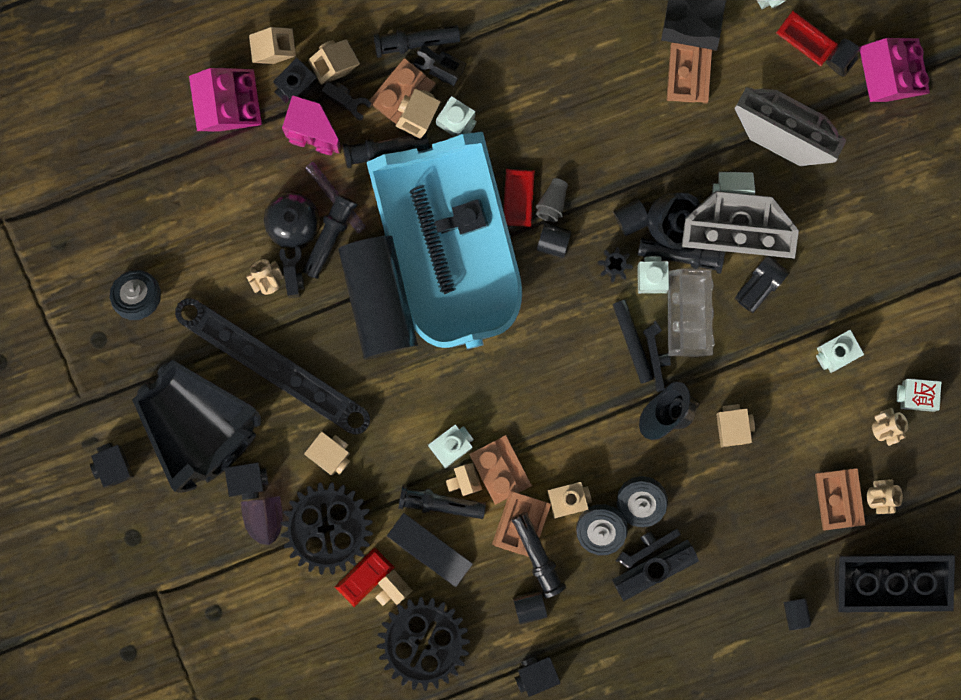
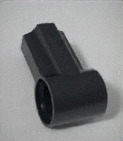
M767 256L752 273V278L734 298L752 314L772 291L774 292L790 274L771 256Z

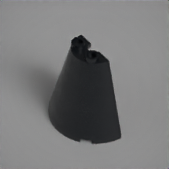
M172 360L170 363L160 367L157 372L159 377L153 384L148 382L139 388L137 395L132 401L174 492L183 493L196 489L197 485L195 483L201 480H205L207 483L212 481L225 471L224 468H229L254 440L256 434L253 429L255 426H260L261 416L254 407Z

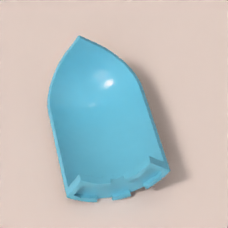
M483 132L461 134L432 144L433 148L418 152L416 148L403 152L384 154L367 162L385 236L393 237L414 329L425 341L437 347L449 348L466 344V348L471 349L484 345L483 339L499 335L509 329L516 320L521 307L522 284ZM420 185H424V187L415 191L422 189L426 191L417 195L424 193L427 195L419 199L428 198L427 201L421 203L429 202V205L421 208L430 206V209L423 212L431 210L432 213L425 216L434 215L427 220L434 219L438 221L453 217V207L480 199L489 227L463 236L460 235L458 229L444 234L440 232L438 235L430 237L440 236V239L432 242L442 241L434 246L443 245L436 250L444 249V251L436 255L445 253V256L438 259L447 258L440 263L448 262L447 265L442 267L449 266V269L444 271L450 270L451 272L444 276L452 275L451 278L446 280L453 279V282L448 284H455L450 288L455 287L456 290L445 295L440 292L441 288L438 287L437 275L434 274L436 271L433 270V262L430 261L432 258L429 257V250L426 249L428 245L425 244V237L422 236L423 232H421L422 228H420L421 224L418 223L419 219L417 217L419 215H416L417 211L414 210L413 198L410 197L412 194L409 193L411 189Z

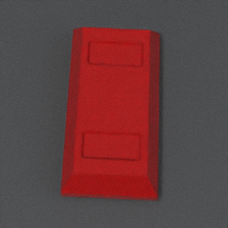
M794 11L791 12L776 32V34L819 66H822L838 45Z
M506 169L504 216L508 226L531 227L534 171Z
M375 547L335 588L355 607L395 567Z

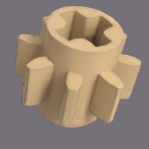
M266 259L255 262L250 267L251 274L246 276L253 291L256 293L261 290L262 294L265 295L277 291L281 285L279 280L284 278L277 262L274 261L270 264Z
M889 408L874 416L876 421L872 424V430L879 441L886 440L888 446L906 438L904 433L908 430V422L902 413L894 414L893 409Z
M892 479L874 481V487L869 488L867 492L868 504L871 508H876V514L896 513L895 507L900 506L903 501L902 490L898 485H893Z

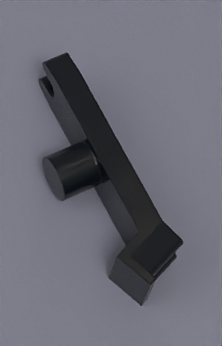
M655 321L653 325L643 330V334L647 340L656 391L659 392L665 390L660 367L670 366L671 361L669 353L658 355L655 336L662 330Z
M676 528L656 540L652 531L640 537L646 546L632 556L622 551L615 561L630 569L635 562L680 536L681 533Z

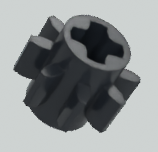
M619 247L615 249L613 254L605 250L603 253L606 260L597 262V265L604 266L600 276L603 277L607 274L611 277V283L618 276L626 280L624 270H632L633 268L632 265L626 264L630 254L622 256L619 254ZM610 259L614 262L621 261L619 272L616 269L610 270L608 268L611 263Z

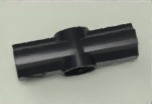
M687 539L613 578L612 581L620 597L625 601L699 562V559ZM653 562L660 563L663 568L662 575L656 579H653L648 574V567Z

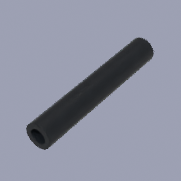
M626 300L612 304L640 383L643 384L654 380Z

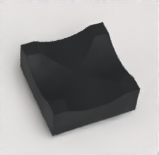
M668 0L661 41L717 51L726 0Z

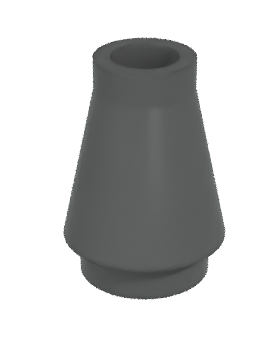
M556 178L552 179L550 186L536 205L538 209L536 215L539 218L556 223L563 216L568 187L565 181Z

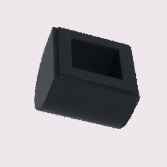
M843 38L827 58L826 64L840 76H846L860 58L859 46Z
M639 199L612 212L625 237L648 226V214Z
M544 223L537 251L564 258L571 230Z
M540 590L513 597L520 625L547 618Z
M805 598L783 602L789 630L803 629L811 626L807 600Z

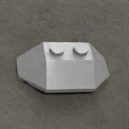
M746 87L735 107L750 140L799 166L836 162L846 142L845 138L839 135L837 129L826 116L777 90Z
M715 191L685 218L682 247L795 258L799 230L772 197Z

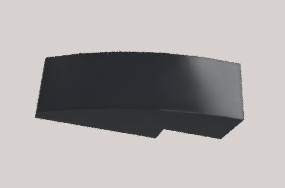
M404 513L387 534L388 538L455 587L472 566L471 562Z

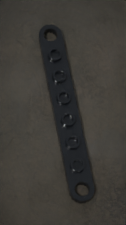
M186 298L177 304L175 309L176 318L180 324L347 432L357 435L368 429L370 416L360 405L199 301ZM187 305H194L197 308V317L192 321H187L182 317V310ZM353 412H359L364 417V423L359 428H352L348 424V417Z

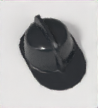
M681 382L671 383L643 409L639 420L641 434L647 439L657 440L667 435L673 429L688 427L693 422L696 409L700 403L690 395L689 389L685 384Z

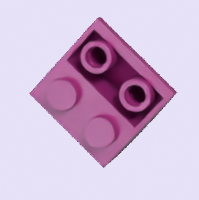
M885 38L859 47L870 102H887L930 93L929 77L925 71L923 48L920 45L919 38Z
M209 68L189 76L197 131H225L262 124L254 69Z
M292 96L282 126L289 142L301 147H305L306 143L316 147V151L326 155H332L333 152L340 154L341 146L321 105Z

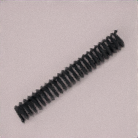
M420 185L411 189L409 193L412 194L410 197L413 198L412 202H414V210L417 211L416 215H419L417 217L419 219L418 223L421 224L422 236L425 237V244L428 245L426 249L429 250V257L432 258L430 261L433 262V270L436 271L434 274L437 275L438 287L441 288L440 292L445 295L455 291L456 288H450L455 285L454 283L448 284L453 282V279L446 280L451 278L452 275L444 276L451 272L450 270L444 271L449 269V266L442 267L447 265L448 262L440 263L447 258L438 259L445 256V253L436 255L444 251V249L436 250L443 245L434 246L442 241L432 242L440 239V236L430 238L439 233H430L436 231V228L428 229L435 226V223L426 225L435 220H427L434 215L425 216L432 213L431 210L423 212L430 209V206L421 208L429 205V202L421 203L427 201L428 198L419 199L427 195L426 193L417 195L426 191L425 189L415 191L424 187V185Z

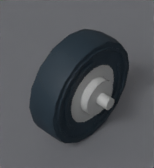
M134 270L122 274L114 281L110 288L109 298L113 309L121 317L128 320H140L148 317L157 309L161 301V290L157 280L149 273Z
M639 476L631 478L622 485L618 491L616 504L627 523L637 527H648L662 519L667 510L668 498L666 490L660 482L651 477Z
M597 504L589 507L588 510H585L580 515L576 526L577 538L581 546L588 552L596 555H609L616 552L624 544L628 532L627 522L623 514L615 507L606 504Z

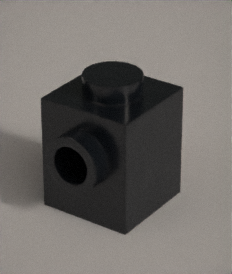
M296 57L273 81L274 86L277 88L274 93L286 104L288 101H291L292 96L303 98L318 83V79Z
M111 442L96 448L98 453L91 455L93 463H90L91 471L95 479L100 478L103 488H109L134 478L122 446H113Z
M261 463L224 468L229 497L242 495V501L259 498V492H265L264 485H269L267 469H261Z
M533 656L522 661V667L517 669L519 676L514 677L520 692L527 691L529 697L561 684L549 656L538 660L537 656Z

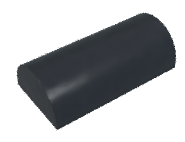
M374 237L340 247L338 251L364 360L374 359L418 346L393 237Z
M953 553L837 554L834 571L838 612L954 611L955 555Z

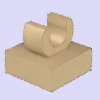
M474 463L454 468L456 477L446 480L449 492L461 489L463 496L482 490Z
M393 570L378 583L383 591L375 598L382 606L390 599L397 605L413 590Z

